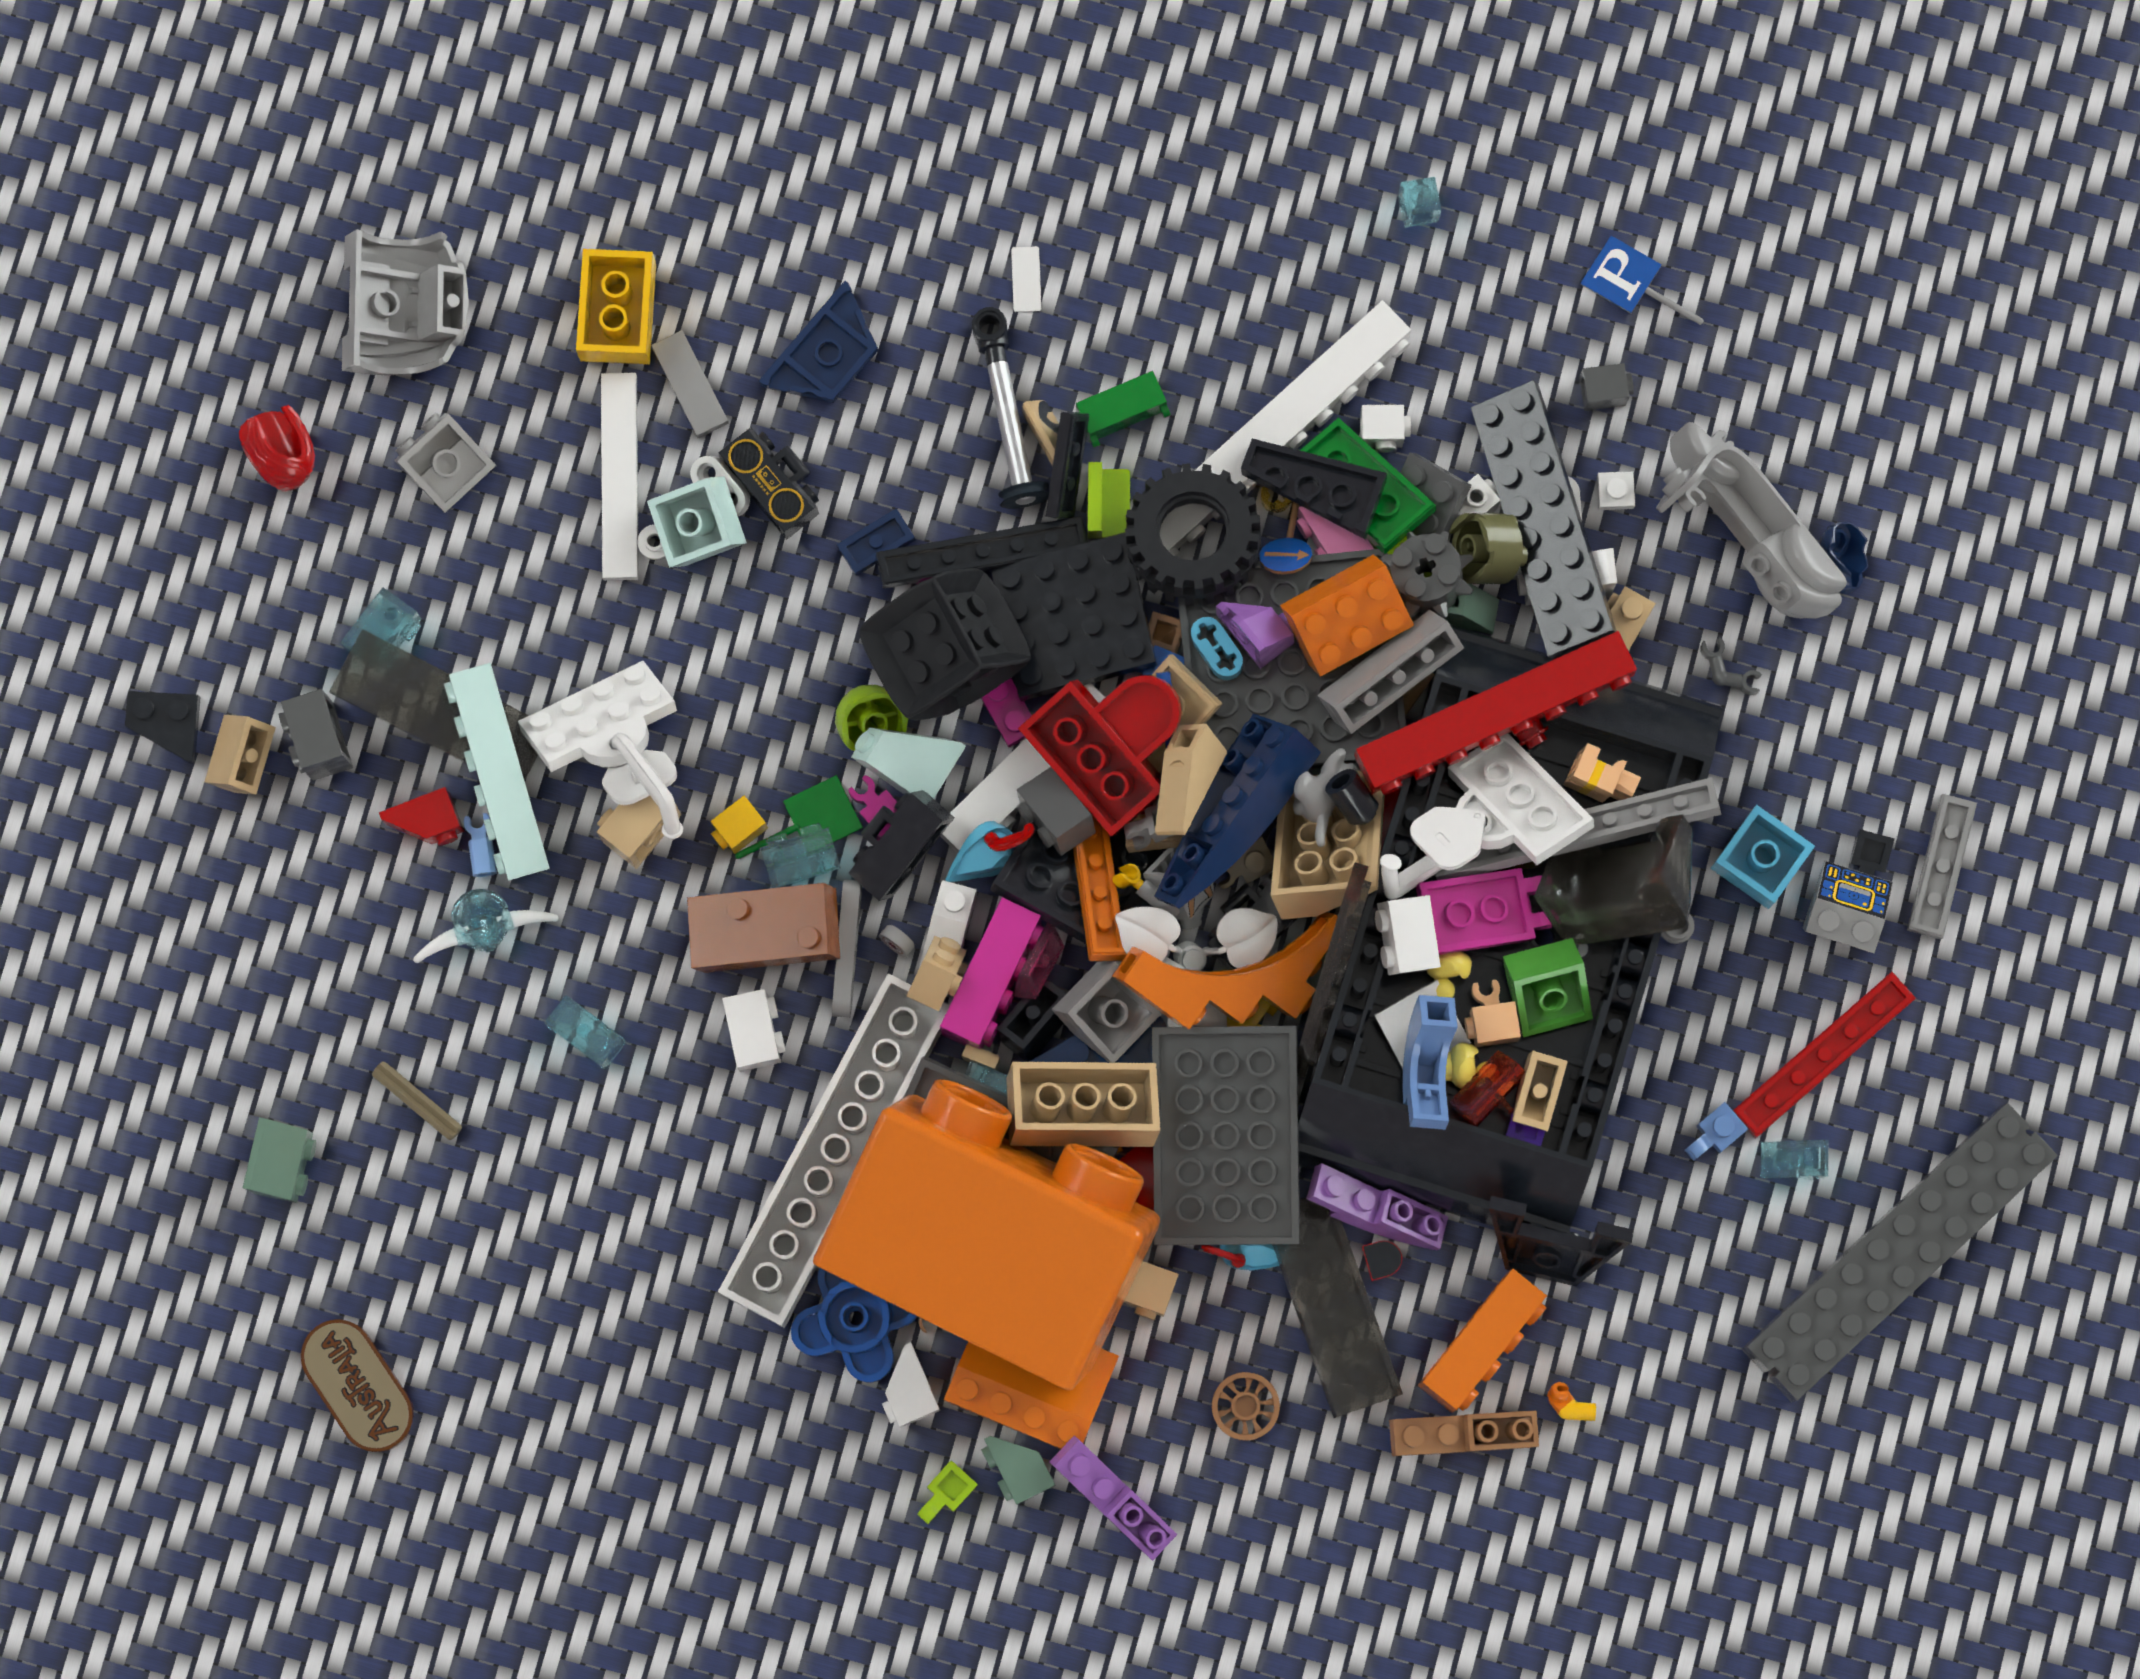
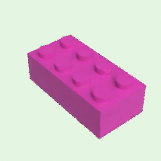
M1003 897L1001 898L940 1025L943 1036L964 1046L970 1044L978 1049H983L984 1045L989 1048L991 1047L998 1033V1024L995 1022L999 1014H1007L1013 1002L1014 992L1011 989L1014 982L1016 981L1021 984L1029 968V959L1026 957L1030 949L1035 952L1037 951L1045 932H1043L1044 927L1041 924V915Z

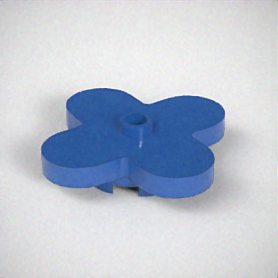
M819 1268L818 1284L823 1301L821 1304L801 1311L795 1317L791 1327L793 1343L801 1352L815 1357L841 1351L849 1373L862 1382L873 1383L884 1379L894 1365V1352L889 1339V1333L910 1325L917 1316ZM856 1311L863 1314V1321L859 1325H853L850 1320L852 1313Z

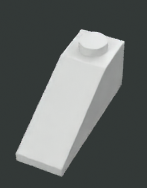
M942 880L921 963L934 936L951 938L963 948L977 899L976 889Z

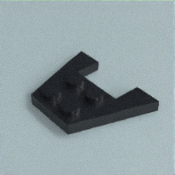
M1491 1196L1489 1211L1505 1270L1510 1271L1513 1268L1521 1274L1577 1286L1632 1243L1633 1229L1598 1221L1592 1239L1581 1237L1574 1232H1559L1547 1229L1536 1223H1522L1527 1204Z

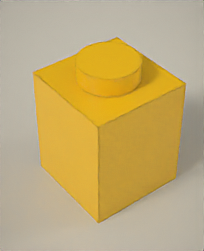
M745 795L711 820L715 829L711 833L714 840L723 851L729 847L734 854L768 829L766 822Z

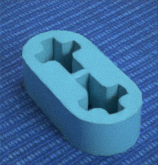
M1202 617L1194 622L1191 628V640L1209 668L1222 680L1236 678L1243 669V657L1222 625L1211 617ZM1202 627H1205L1207 630L1215 629L1213 632V639L1216 642L1215 646L1212 647L1206 638L1198 639L1201 636L1200 629ZM1219 651H1222L1228 659L1235 658L1233 661L1234 669L1229 671L1227 667L1221 669L1218 667L1221 664L1220 656L1217 654Z

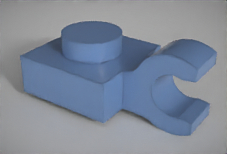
M1724 1102L1696 1126L1703 1135L1684 1151L1693 1161L1711 1146L1718 1153H1721L1745 1133L1748 1128L1727 1103Z

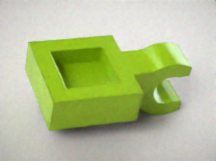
M951 1460L927 1486V1489L934 1495L917 1515L929 1524L945 1505L954 1512L978 1484Z

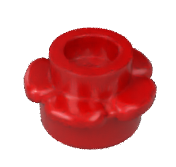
M1540 719L1533 722L1534 727L1516 735L1520 746L1525 744L1528 750L1547 739L1544 732L1549 727H1544Z

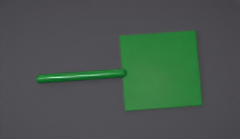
M837 775L784 800L783 803L794 825L737 852L735 858L741 859L798 831L810 855L863 829Z

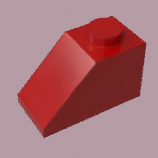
M446 787L379 812L381 820L386 825L427 843H438V846L456 841L458 839L457 834L465 832L451 794Z

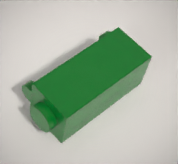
M1153 371L1076 403V412L1089 414L1086 436L1093 448L1100 446L1098 439L1159 413L1162 414L1163 418L1171 416L1167 401Z

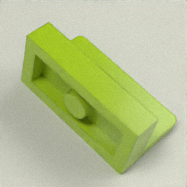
M1088 462V539H1102L1124 533L1127 525V509L1130 510V470L1102 469V462Z

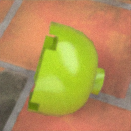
M876 684L861 685L850 690L842 697L836 709L835 725L843 743L852 751L856 750L855 744L858 738L869 727L906 732L908 718L896 707L885 688Z

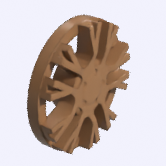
M1250 1372L1236 1373L1227 1377L1217 1387L1212 1400V1413L1218 1427L1228 1436L1243 1441L1254 1440L1268 1433L1275 1425L1280 1410L1278 1394L1273 1385L1264 1377ZM1245 1378L1246 1389L1244 1392L1236 1390L1234 1380ZM1253 1379L1259 1381L1255 1394L1248 1392ZM1226 1386L1236 1394L1233 1399L1222 1391ZM1267 1387L1272 1398L1260 1401L1258 1393ZM1218 1399L1228 1400L1231 1403V1407L1228 1410L1218 1411ZM1260 1405H1273L1274 1411H1260ZM1232 1412L1235 1417L1224 1424L1220 1418ZM1257 1415H1264L1270 1419L1265 1428L1262 1429L1256 1423ZM1236 1420L1243 1422L1244 1426L1241 1434L1230 1430L1233 1422ZM1246 1421H1253L1254 1434H1249Z

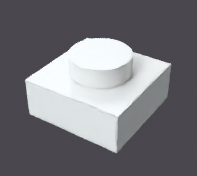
M1633 472L1597 474L1599 510L1634 509Z

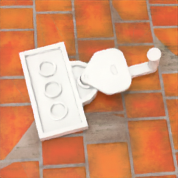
M644 661L630 666L518 721L521 732L550 772L582 757L591 764L608 767L602 780V785L615 803L630 805L651 796L660 809L663 820V835L669 839H676L681 836L683 826L679 821L674 798L667 789L677 778L676 767L666 753L645 750L649 741L647 725L676 712L677 709L673 698Z
M1507 733L1499 737L1501 742L1483 751L1479 746L1470 752L1467 758L1448 767L1449 777L1465 794L1459 799L1456 808L1434 807L1412 823L1410 827L1411 838L1426 856L1399 874L1398 869L1402 865L1399 857L1393 854H1385L1381 857L1380 865L1382 866L1384 894L1389 900H1396L1415 888L1417 884L1424 882L1442 869L1455 870L1464 866L1480 854L1481 848L1487 850L1501 849L1515 843L1538 865L1593 829L1594 819Z

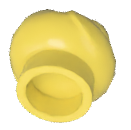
M1462 951L1439 955L1441 967L1427 970V973L1439 982L1436 989L1437 996L1453 998L1455 987L1448 978L1461 976L1463 979H1466L1470 975L1472 961Z
M1458 1043L1452 1048L1451 1052H1448L1446 1081H1452L1458 1088L1467 1089L1474 1085V1082H1478L1481 1089L1485 1091L1487 1087L1497 1083L1500 1072L1494 1063L1487 1061L1480 1063L1475 1068V1055L1479 1050L1472 1044Z

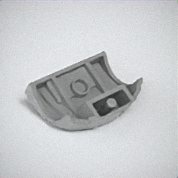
M356 229L345 236L344 270L350 271L349 333L342 338V371L385 376L415 374L439 367L449 361L465 333L469 298L463 262L457 260L451 244L446 240L447 235L445 233L438 232L424 238L400 240L380 238L363 230Z

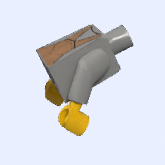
M1168 848L1143 873L1145 881L1140 879L1141 873L1135 864H1126L1120 867L1119 870L1122 873L1113 876V883L1118 888L1124 889L1132 885L1137 889L1136 894L1150 905L1166 910L1176 919L1180 920L1183 929H1194L1201 925L1202 920L1199 911L1214 894L1212 883L1180 909L1159 901L1154 897L1177 848Z

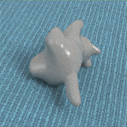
M1343 748L1336 750L1328 757L1321 768L1320 775L1313 776L1307 771L1298 777L1294 786V813L1304 816L1312 823H1317L1314 836L1319 847L1325 845L1329 817L1336 806L1325 791L1328 781L1334 775L1346 769H1354L1357 772L1355 764L1344 763L1346 751Z

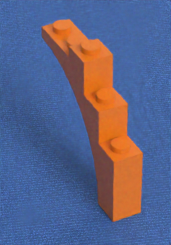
M1330 912L1323 913L1314 920L1303 934L1281 951L1260 962L1232 970L1206 972L1181 969L1166 964L1141 949L1132 947L1112 976L1173 1022L1189 1030L1192 1025H1196L1202 1020L1208 1003L1231 1020L1241 1024L1255 1015L1261 998L1281 1013L1296 1019L1298 1015L1303 1014L1310 1007L1312 995L1316 991L1306 980L1308 977L1314 976L1322 965L1321 959L1326 951L1338 943L1343 933L1342 928L1346 922L1336 914Z

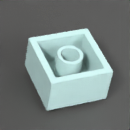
M708 477L647 501L669 568L687 566L747 543L725 477Z

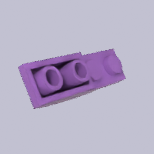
M1323 1163L1315 1166L1306 1199L1329 1209V1216L1392 1240L1432 1250H1439L1441 1248L1448 1216L1391 1189L1380 1191Z
M1073 1436L1050 1461L1082 1495L1152 1561L1177 1536L1175 1531L1076 1436Z

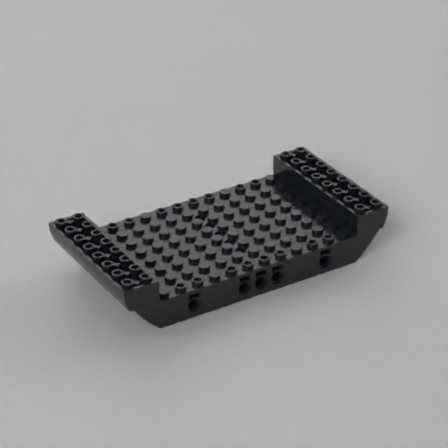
M1450 624L1464 649L1436 669L1422 719L1548 663L1552 659L1546 653ZM1631 679V684L1612 692L1609 687L1598 692L1599 698L1584 706H1579L1578 702L1565 707L1567 712L1553 720L1547 721L1545 717L1540 718L1543 726L1549 727L1544 732L1547 739L1528 750L1525 744L1521 747L1583 809L1619 801L1609 797L1602 803L1563 785L1577 753L1587 743L1601 749L1597 757L1598 760L1611 766L1621 760L1627 761L1624 770L1641 777L1633 797L1707 779L1714 756L1723 708ZM1512 731L1508 733L1518 744L1520 743ZM1476 748L1467 751V754H1469L1470 752H1472V751L1475 750ZM1447 761L1434 766L1436 771L1429 776L1419 780L1411 776L1402 782L1403 786L1400 788L1380 854V859L1385 854H1393L1400 858L1402 865L1398 869V874L1426 856L1411 838L1410 827L1412 823L1434 807L1456 808L1459 799L1465 794L1449 777L1448 767L1450 765H1448ZM1694 822L1547 858L1541 867L1522 870L1524 878L1548 875L1550 890H1544L1545 893L1529 895L1532 913L1555 910L1558 924L1552 925V928L1549 929L1553 934L1552 943L1570 938H1581L1587 943L1588 952L1581 958L1585 967L1593 1019L1523 1037L1520 1030L1521 1037L1518 1042L1477 1047L1479 1052L1475 1055V1068L1482 1062H1492L1499 1068V1080L1493 1086L1487 1087L1485 1091L1481 1089L1478 1082H1474V1085L1470 1088L1461 1089L1455 1086L1452 1081H1446L1449 1123L1446 1130L1410 1127L1408 1105L1403 1104V1069L1374 1014L1435 980L1427 973V970L1388 975L1387 968H1384L1380 952L1384 944L1382 932H1379L1376 927L1375 912L1378 910L1377 903L1391 900L1384 894L1382 866L1380 865L1378 890L1369 893L1311 1084L1299 1118V1167L1314 1171L1315 1166L1323 1163L1380 1191L1391 1189L1425 1206L1493 1226L1489 1211L1491 1196L1527 1204L1522 1223H1536L1547 1229L1569 1232L1593 1168ZM1436 875L1431 876L1424 882L1436 881ZM1416 887L1398 899L1417 897ZM1534 940L1462 951L1471 958L1472 967L1470 975L1466 979H1463L1461 976L1448 979L1451 980L1455 987L1453 998H1455L1456 1016L1465 1033L1464 1019L1470 1017L1469 1012L1471 1008L1483 1006L1475 1001L1472 996L1473 983L1478 982L1480 993L1488 996L1492 993V980H1497L1500 985L1499 1003L1512 1002L1503 956L1540 947ZM1469 1039L1471 1044L1475 1046L1474 1039ZM1532 1051L1568 1061L1548 1131H1545L1541 1146L1505 1136L1516 1102L1517 1091L1527 1055Z

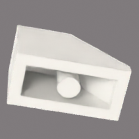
M911 1342L904 1345L885 1392L888 1401L882 1403L889 1422L897 1421L900 1428L940 1411Z

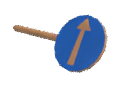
M1295 502L1292 505L1286 538H1279L1267 543L1259 553L1261 565L1272 573L1282 575L1293 574L1303 570L1312 560L1310 546L1300 539L1293 538L1299 505Z

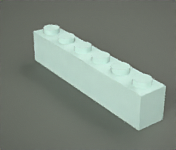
M491 663L449 674L450 682L444 683L449 703L457 702L460 716L454 717L459 738L467 737L470 750L465 751L464 756L469 772L476 771L480 784L473 787L479 807L486 805L490 819L483 821L489 841L494 839L497 841L500 853L493 856L499 875L506 873L509 881L550 869Z

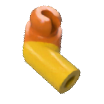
M1556 1382L1551 1386L1547 1394L1548 1401L1562 1419L1595 1421L1596 1403L1576 1402L1568 1391L1569 1387L1563 1382Z

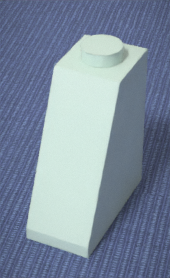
M869 727L858 738L855 744L856 750L851 758L903 794L924 790L932 798H935L966 746L961 742L946 738Z

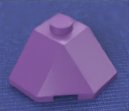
M1220 602L1216 605V615L1260 669L1294 644V634L1284 613L1277 615L1272 607L1228 602Z

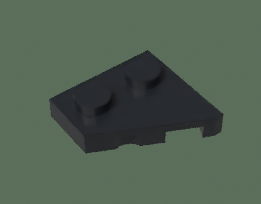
M128 691L125 726L163 749L177 755L184 761L195 764L201 697L196 694Z

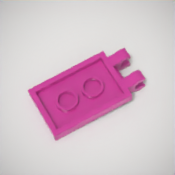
M1522 868L1422 882L1416 886L1417 897L1430 895L1439 955L1532 941L1536 938L1534 930L1550 929L1552 925L1558 924L1555 910L1532 913L1529 895L1545 893L1544 890H1550L1548 875L1524 878Z

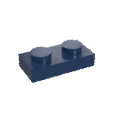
M896 508L838 543L837 548L854 575L857 576L877 564L876 552L905 547L914 542L915 537Z

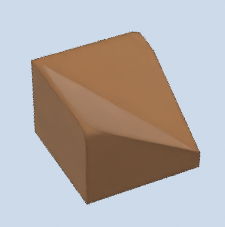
M1153 611L1149 622L1153 647L1156 645L1178 654L1182 641L1180 619Z

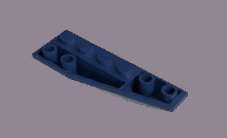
M1253 714L1249 721L1244 724L1240 734L1229 750H1227V754L1186 835H1183L1154 897L1159 901L1180 909L1209 887L1235 864L1268 828L1294 793V786L1298 777L1309 771L1321 752L1296 728Z

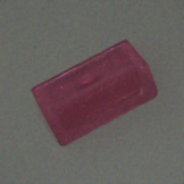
M1049 923L1046 924L1018 975L1014 990L1015 997L1036 999L1065 947L1056 928Z

